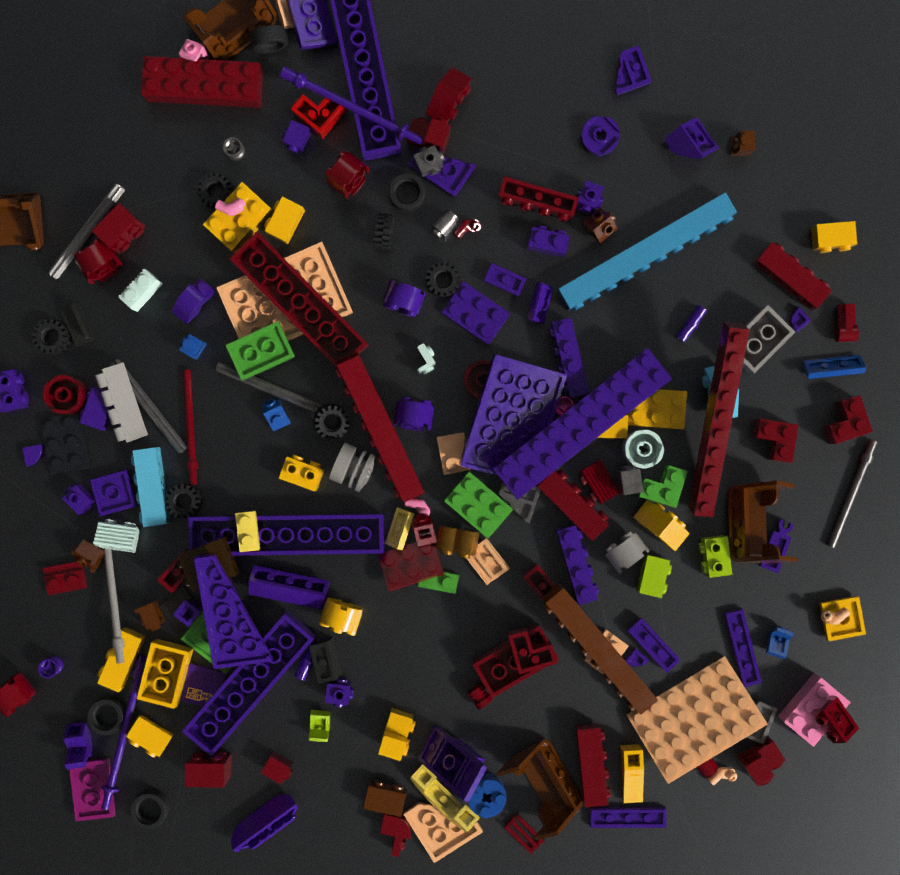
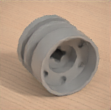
M345 442L334 463L329 479L342 484L346 477L350 478L348 487L351 488L356 481L358 483L355 491L360 492L370 478L376 455L370 454L366 461L364 459L367 451H363L357 457V447Z

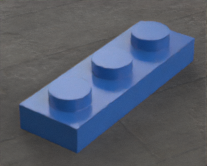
M861 355L805 360L802 365L808 379L861 374L866 371V365Z

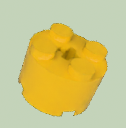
M328 597L318 624L324 627L330 626L331 631L342 634V631L349 635L355 636L363 608L350 602L345 603L343 600Z

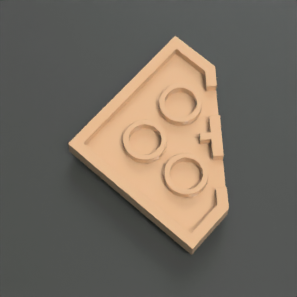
M419 802L403 813L434 863L483 832L479 823L476 822L466 833L448 820L432 804Z

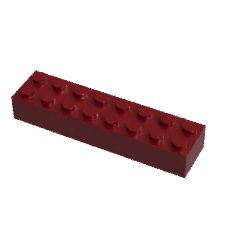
M258 231L230 258L336 368L338 367L337 361L356 352L360 355L369 346Z

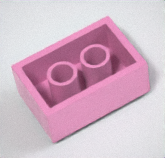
M813 673L777 717L814 747L825 732L816 722L811 712L814 709H821L831 697L837 696L845 708L851 702L824 679Z

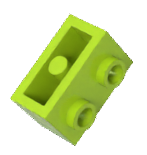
M720 535L701 538L699 552L703 554L704 562H701V569L705 576L712 578L732 575L728 537Z
M644 554L636 591L641 594L662 598V595L667 591V575H670L672 570L670 560Z

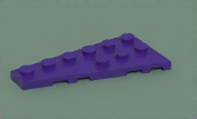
M216 554L195 556L194 562L213 668L219 669L273 661L271 653Z

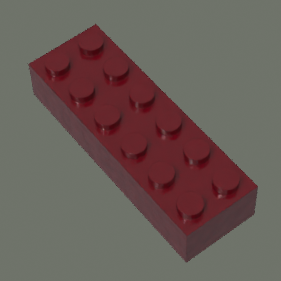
M143 56L141 95L147 102L261 108L263 68L260 63L198 59L195 62L185 58Z

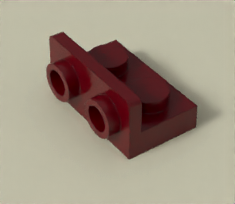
M837 696L831 697L821 709H814L811 712L816 722L826 733L827 738L834 744L846 743L859 729Z

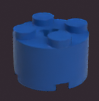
M484 773L468 802L475 814L487 819L496 816L503 810L506 804V791L503 781L497 775Z

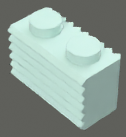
M142 269L140 275H137L135 281H132L127 286V289L121 292L119 298L132 310L138 312L163 283L151 272Z
M105 519V522H98L93 541L95 546L103 549L135 553L140 533L136 524L124 522V525L116 524V521Z

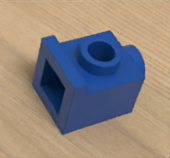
M190 333L180 342L181 348L179 350L197 360L207 343Z

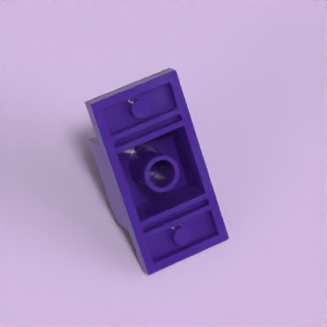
M439 726L433 728L417 758L465 802H469L487 769V766L483 764L485 759L462 739L451 737Z

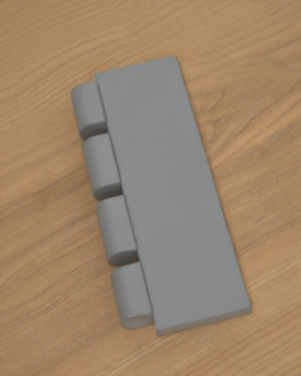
M124 362L101 369L102 373L95 375L99 388L107 387V390L101 392L105 406L113 405L114 407L107 410L111 424L120 425L113 428L117 442L125 440V443L147 436L148 433Z

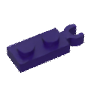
M779 519L777 522L778 531H771L767 544L778 546L780 556H785L792 538L787 536V533L793 529V523H788L787 528H783L784 520ZM759 563L760 567L779 573L782 563Z

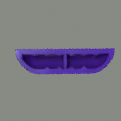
M286 794L278 795L241 821L231 837L232 850L240 852V849L249 847L250 850H253L290 824L296 818L295 813L298 809L294 799Z

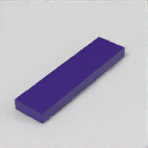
M743 608L723 612L740 681L744 687L762 683Z
M589 807L590 828H667L666 807Z

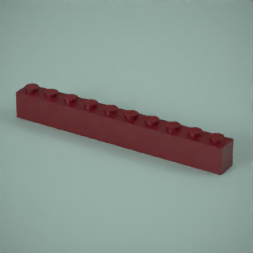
M723 322L688 505L694 516L713 517L750 331L741 323Z

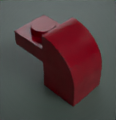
M385 813L383 816L380 834L395 837L391 856L399 857L400 851H404L406 839H411V826L403 813L401 817Z

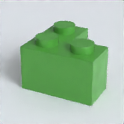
M665 465L660 483L642 478L643 492L636 493V496L677 508L688 471Z

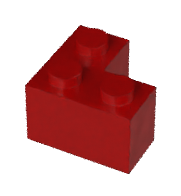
M302 94L292 106L291 111L296 118L310 127L321 139H324L346 113L347 108L327 98L317 106Z

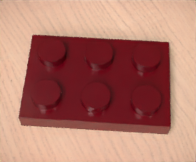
M417 542L404 546L403 550L393 549L378 554L389 592L444 575L435 543L418 546Z

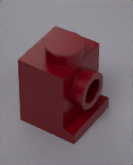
M419 514L415 519H412L418 546L437 542L431 515Z

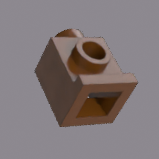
M739 131L736 136H731L730 156H750L755 151L756 131Z
M83 540L80 545L77 544L74 547L72 555L75 556L78 564L90 567V572L94 573L104 559V550Z
M157 600L134 610L135 613H140L139 619L142 626H145L146 630L149 629L150 632L161 628L160 624L165 622Z

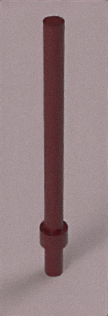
M183 370L188 451L186 467L187 470L189 469V485L197 484L196 469H198V461H196L191 370Z

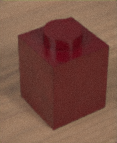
M273 751L261 774L281 785L283 780H288L293 772L290 769L293 762Z

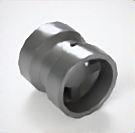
M229 137L224 141L223 150L231 160L238 161L243 158L245 148L240 140L235 137Z

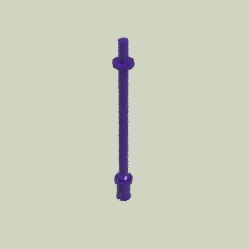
M287 66L283 67L280 78L295 84L296 88L305 87L399 134L400 141L405 137L421 145L424 138L409 131L408 124L401 127L307 80L304 73L301 72L299 74L287 68Z
M138 654L134 671L131 672L133 684L108 783L101 786V789L105 791L101 807L103 810H109L113 792L119 791L115 783L148 656L143 658V655Z

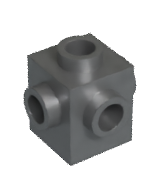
M429 145L419 150V153L413 155L422 177L428 174L431 176L435 175L443 168L445 158L440 149L437 150L435 145L432 147Z

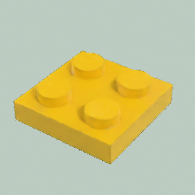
M859 596L819 603L821 614L826 610L837 613L843 607L850 612V615L837 625L823 622L827 641L866 635Z

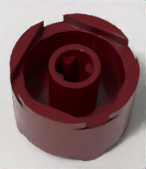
M342 151L337 158L338 161L334 166H330L327 169L325 175L328 177L327 184L345 198H349V194L353 196L366 181L364 178L365 172L369 174L370 168L350 152Z
M100 239L94 240L91 246L77 251L74 255L76 265L90 284H95L94 281L96 280L104 282L110 279L119 271L117 267L119 265L122 266V262L115 251L110 249Z
M477 361L471 364L465 372V389L476 399L480 398L484 386L480 384L481 382L478 378H481L482 375L487 376L491 361Z
M58 375L53 377L44 386L43 400L55 413L74 414L80 412L86 406L88 388L86 383L77 377Z
M21 671L4 682L0 687V712L6 718L17 707L25 705L37 693Z

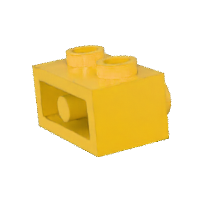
M282 197L280 201H276L273 207L274 213L271 218L267 219L264 228H266L265 232L268 235L289 244L305 210L302 206Z
M855 221L817 224L811 227L813 250H820V253L831 252L832 249L839 248V251H849L852 246L857 245Z
M293 454L292 457H286L279 479L312 491H317L325 469L321 468L322 464L310 461V464L303 462V457Z
M140 715L126 737L130 739L128 742L133 746L139 747L140 745L145 748V752L148 755L160 757L174 734L145 716Z

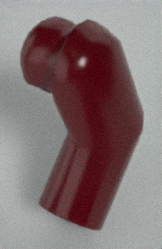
M465 219L453 234L458 239H461L465 232L479 231L481 223L476 219Z

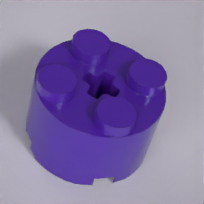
M390 280L382 300L384 303L383 307L393 311L400 309L401 314L408 317L418 315L426 292H421L420 289L401 282L399 285L395 283V280Z
M401 397V400L396 402L393 425L397 426V423H399L403 429L422 431L424 427L427 428V431H431L434 407L431 406V401L420 400L419 403L413 402L412 398Z

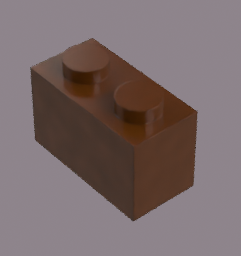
M381 780L369 781L363 809L401 817L407 789L403 788L400 784L387 785Z

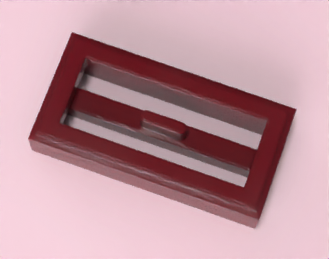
M517 812L504 825V828L532 855L534 850L538 849L539 845L545 842V839L535 842L515 821L518 819L534 836L538 832ZM511 825H513V826L532 844V846H530V845L511 827Z

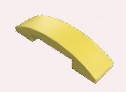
M422 764L410 779L441 814L467 833L480 817L466 804L463 806L436 780L437 777Z

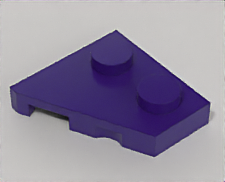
M639 45L620 53L616 96L651 84L652 82Z

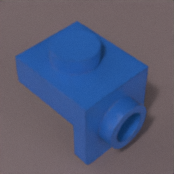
M279 397L269 399L262 405L263 414L273 431L291 424Z
M775 627L768 635L766 654L781 659L787 658L789 640L794 637V632L788 631L785 627Z

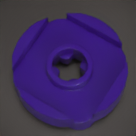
M596 116L589 119L585 123L581 134L584 148L591 154L599 157L612 152L619 142V127L617 123L606 116ZM596 132H604V140H598Z

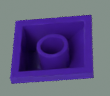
M698 117L680 125L664 139L667 142L668 148L675 155L702 159L719 149Z

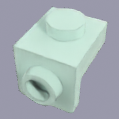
M423 343L417 348L427 364L417 369L419 374L423 372L425 375L434 369L433 365L436 363L432 358L435 354L430 345L426 347Z

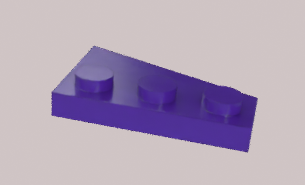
M413 156L407 165L421 175ZM444 157L445 160L443 161L441 171L431 176L428 174L424 177L455 198L476 168V165Z

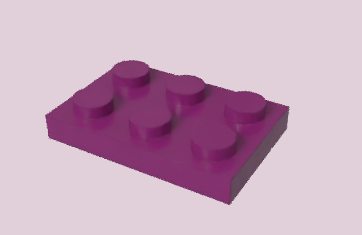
M109 758L87 760L86 767L69 769L75 821L114 817L116 815L114 795H112L109 810L101 809L105 791L101 789V786L107 785L111 771Z

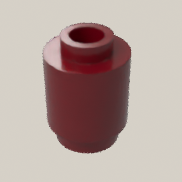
M711 758L696 768L702 777H711L717 772L718 765Z

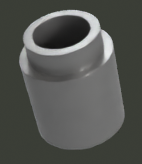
M447 209L431 224L433 228L431 232L438 238H441V236L446 238L457 225L456 222L459 218Z

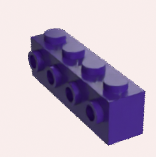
M568 318L552 322L549 334L551 339L554 338L555 342L553 350L555 357H558L560 363L558 371L567 375L563 386L564 395L572 398L588 394L589 390L572 319Z
M574 524L555 529L578 605L598 600L596 595L599 594L597 584L593 583L591 576L594 575L591 564L587 565L585 559L588 557L586 547L582 546L580 539H583L581 529L576 528Z
M254 565L249 579L248 594L323 610L328 596L329 581Z

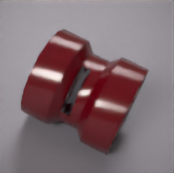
M482 682L467 692L469 698L474 699L478 710L484 708L493 700L490 694L485 691V686Z

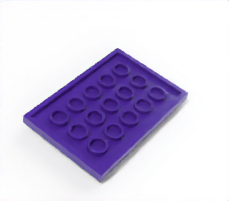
M494 353L459 465L496 475L493 471L494 467L552 423L567 375Z

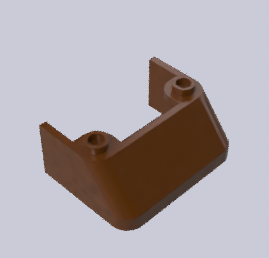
M775 480L731 487L728 492L730 558L734 562H798L797 558L780 556L778 546L767 544L766 506L776 504L779 497L778 490L795 488V484Z
M544 739L511 757L496 773L499 777L509 773L519 776L525 772L543 804L539 808L538 817L543 827L534 836L535 840L559 835L583 805V797L551 742Z

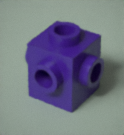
M586 180L583 190L578 189L576 197H579L576 207L581 212L587 214L594 213L596 208L600 209L604 200L601 197L604 187Z
M341 677L337 680L329 681L327 683L325 703H331L335 707L348 705L349 699L353 700L354 695L351 681Z

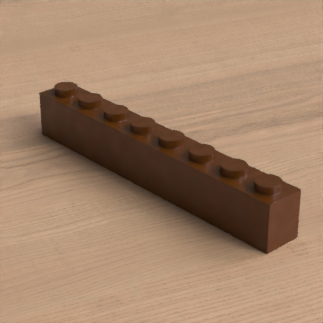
M560 583L542 597L545 602L543 607L550 615L554 613L557 616L555 621L562 629L566 627L569 630L567 635L574 643L578 641L581 644L579 649L586 657L590 655L593 658L590 662L597 670L602 669L604 671L602 676L609 684L613 682L616 685L614 690L621 698L623 696L627 698L626 704L632 711L637 710L641 715L658 701L655 695Z

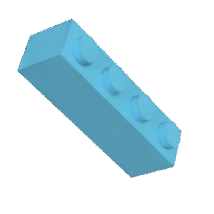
M160 447L133 450L131 463L132 466H135L136 472L134 474V483L138 486L136 499L141 507V512H139L140 523H143V527L171 523L169 510H166L165 507L167 506L165 503L167 492Z

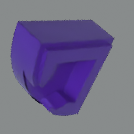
M799 306L793 311L790 320L791 328L795 333L811 322L810 318Z
M43 444L22 448L26 467L36 464L44 450Z
M635 647L624 659L631 667L643 666L650 661Z

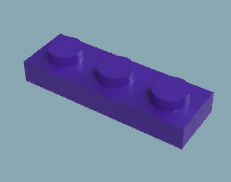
M641 617L627 629L666 673L681 661Z

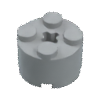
M627 532L620 538L622 541L619 544L613 543L605 549L607 552L605 554L606 558L619 574L623 572L621 570L622 567L628 569L644 557L643 551L645 553L650 551L636 532Z

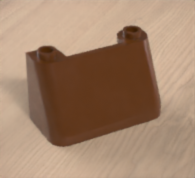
M223 0L206 14L199 8H192L182 15L213 58L221 61L230 60L251 44L250 33L253 30L263 26L275 25L278 20L277 13L269 0Z
M38 192L0 195V246L24 244V247L29 248V250H38L44 245L41 199Z

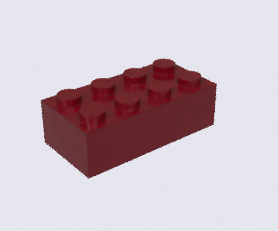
M538 622L527 628L531 645L549 641ZM509 639L472 660L476 672L492 698L544 669L540 668L519 674ZM554 650L555 657H556V661H557V660H559V658H558V656H557V654H556V652H555V650Z

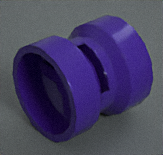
M58 656L48 657L39 664V674L44 678L54 677L62 671L64 666L63 660Z

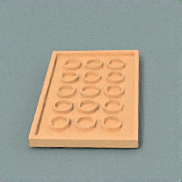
M323 242L284 258L342 318L353 313ZM246 275L217 287L239 339L277 321L280 322L288 341L304 335Z
M725 656L657 696L658 701L640 715L637 710L627 714L667 784L768 725Z

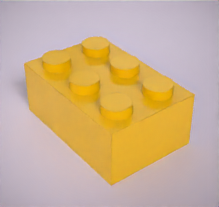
M243 182L224 201L229 204L238 198L243 199L245 202L243 211L234 216H229L216 209L203 224L234 254L274 213Z
M161 639L151 642L137 699L175 709L180 704L194 649Z

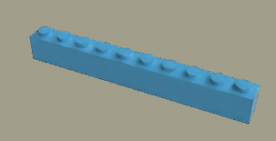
M725 192L562 286L557 292L567 310L569 311L573 308L576 311L584 306V301L590 299L592 302L601 296L600 292L606 289L609 292L617 287V282L630 280L634 277L633 273L639 270L642 273L649 269V264L655 260L659 263L667 258L666 254L672 251L675 254L684 248L683 244L688 241L690 244L700 239V234L706 232L708 235L717 229L716 225L721 222L723 225L733 220L732 216L737 211Z

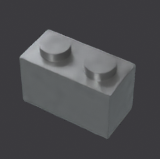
M634 465L620 466V470L615 471L619 494L628 495L643 492L640 469L635 468Z

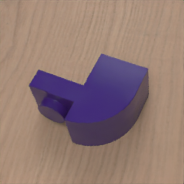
M202 279L193 286L190 284L177 299L172 313L188 324L199 314L202 305L214 295L216 290Z
M86 722L67 724L63 738L68 749L64 765L67 770L86 767L88 758L92 757V740Z

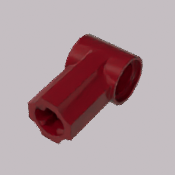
M855 304L837 305V325L834 330L836 342L858 341L859 328L856 325Z

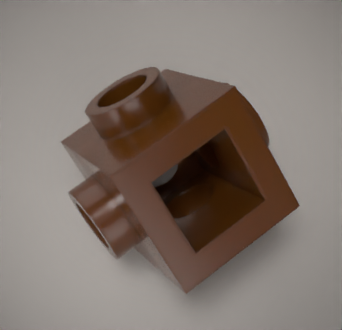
M602 208L594 212L583 222L590 236L599 243L603 242L618 229L614 222L616 221L615 216L610 211L606 212Z

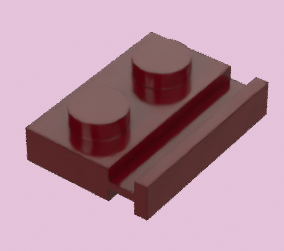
M77 561L42 568L45 574L44 580L47 595L87 588L85 571L83 566L78 564Z

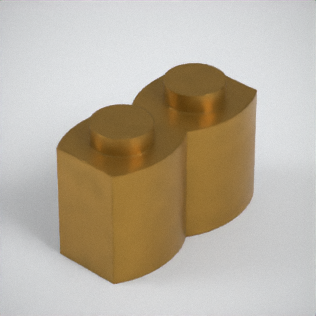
M439 526L436 549L441 550V554L452 555L455 552L459 553L458 557L470 559V555H476L480 532Z

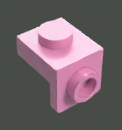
M186 39L179 52L180 57L195 62L198 59L210 60L204 44Z

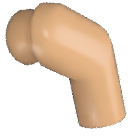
M845 607L837 613L826 610L822 612L821 619L827 624L837 625L848 617L850 612Z
M718 767L716 769L717 772L707 778L715 785L721 778L733 782L737 779V774L731 767Z

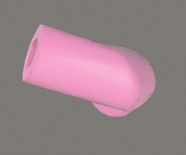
M240 198L229 204L218 200L215 209L229 216H234L243 211L245 202Z
M413 498L405 502V507L415 508L418 514L429 516L430 508L423 499Z

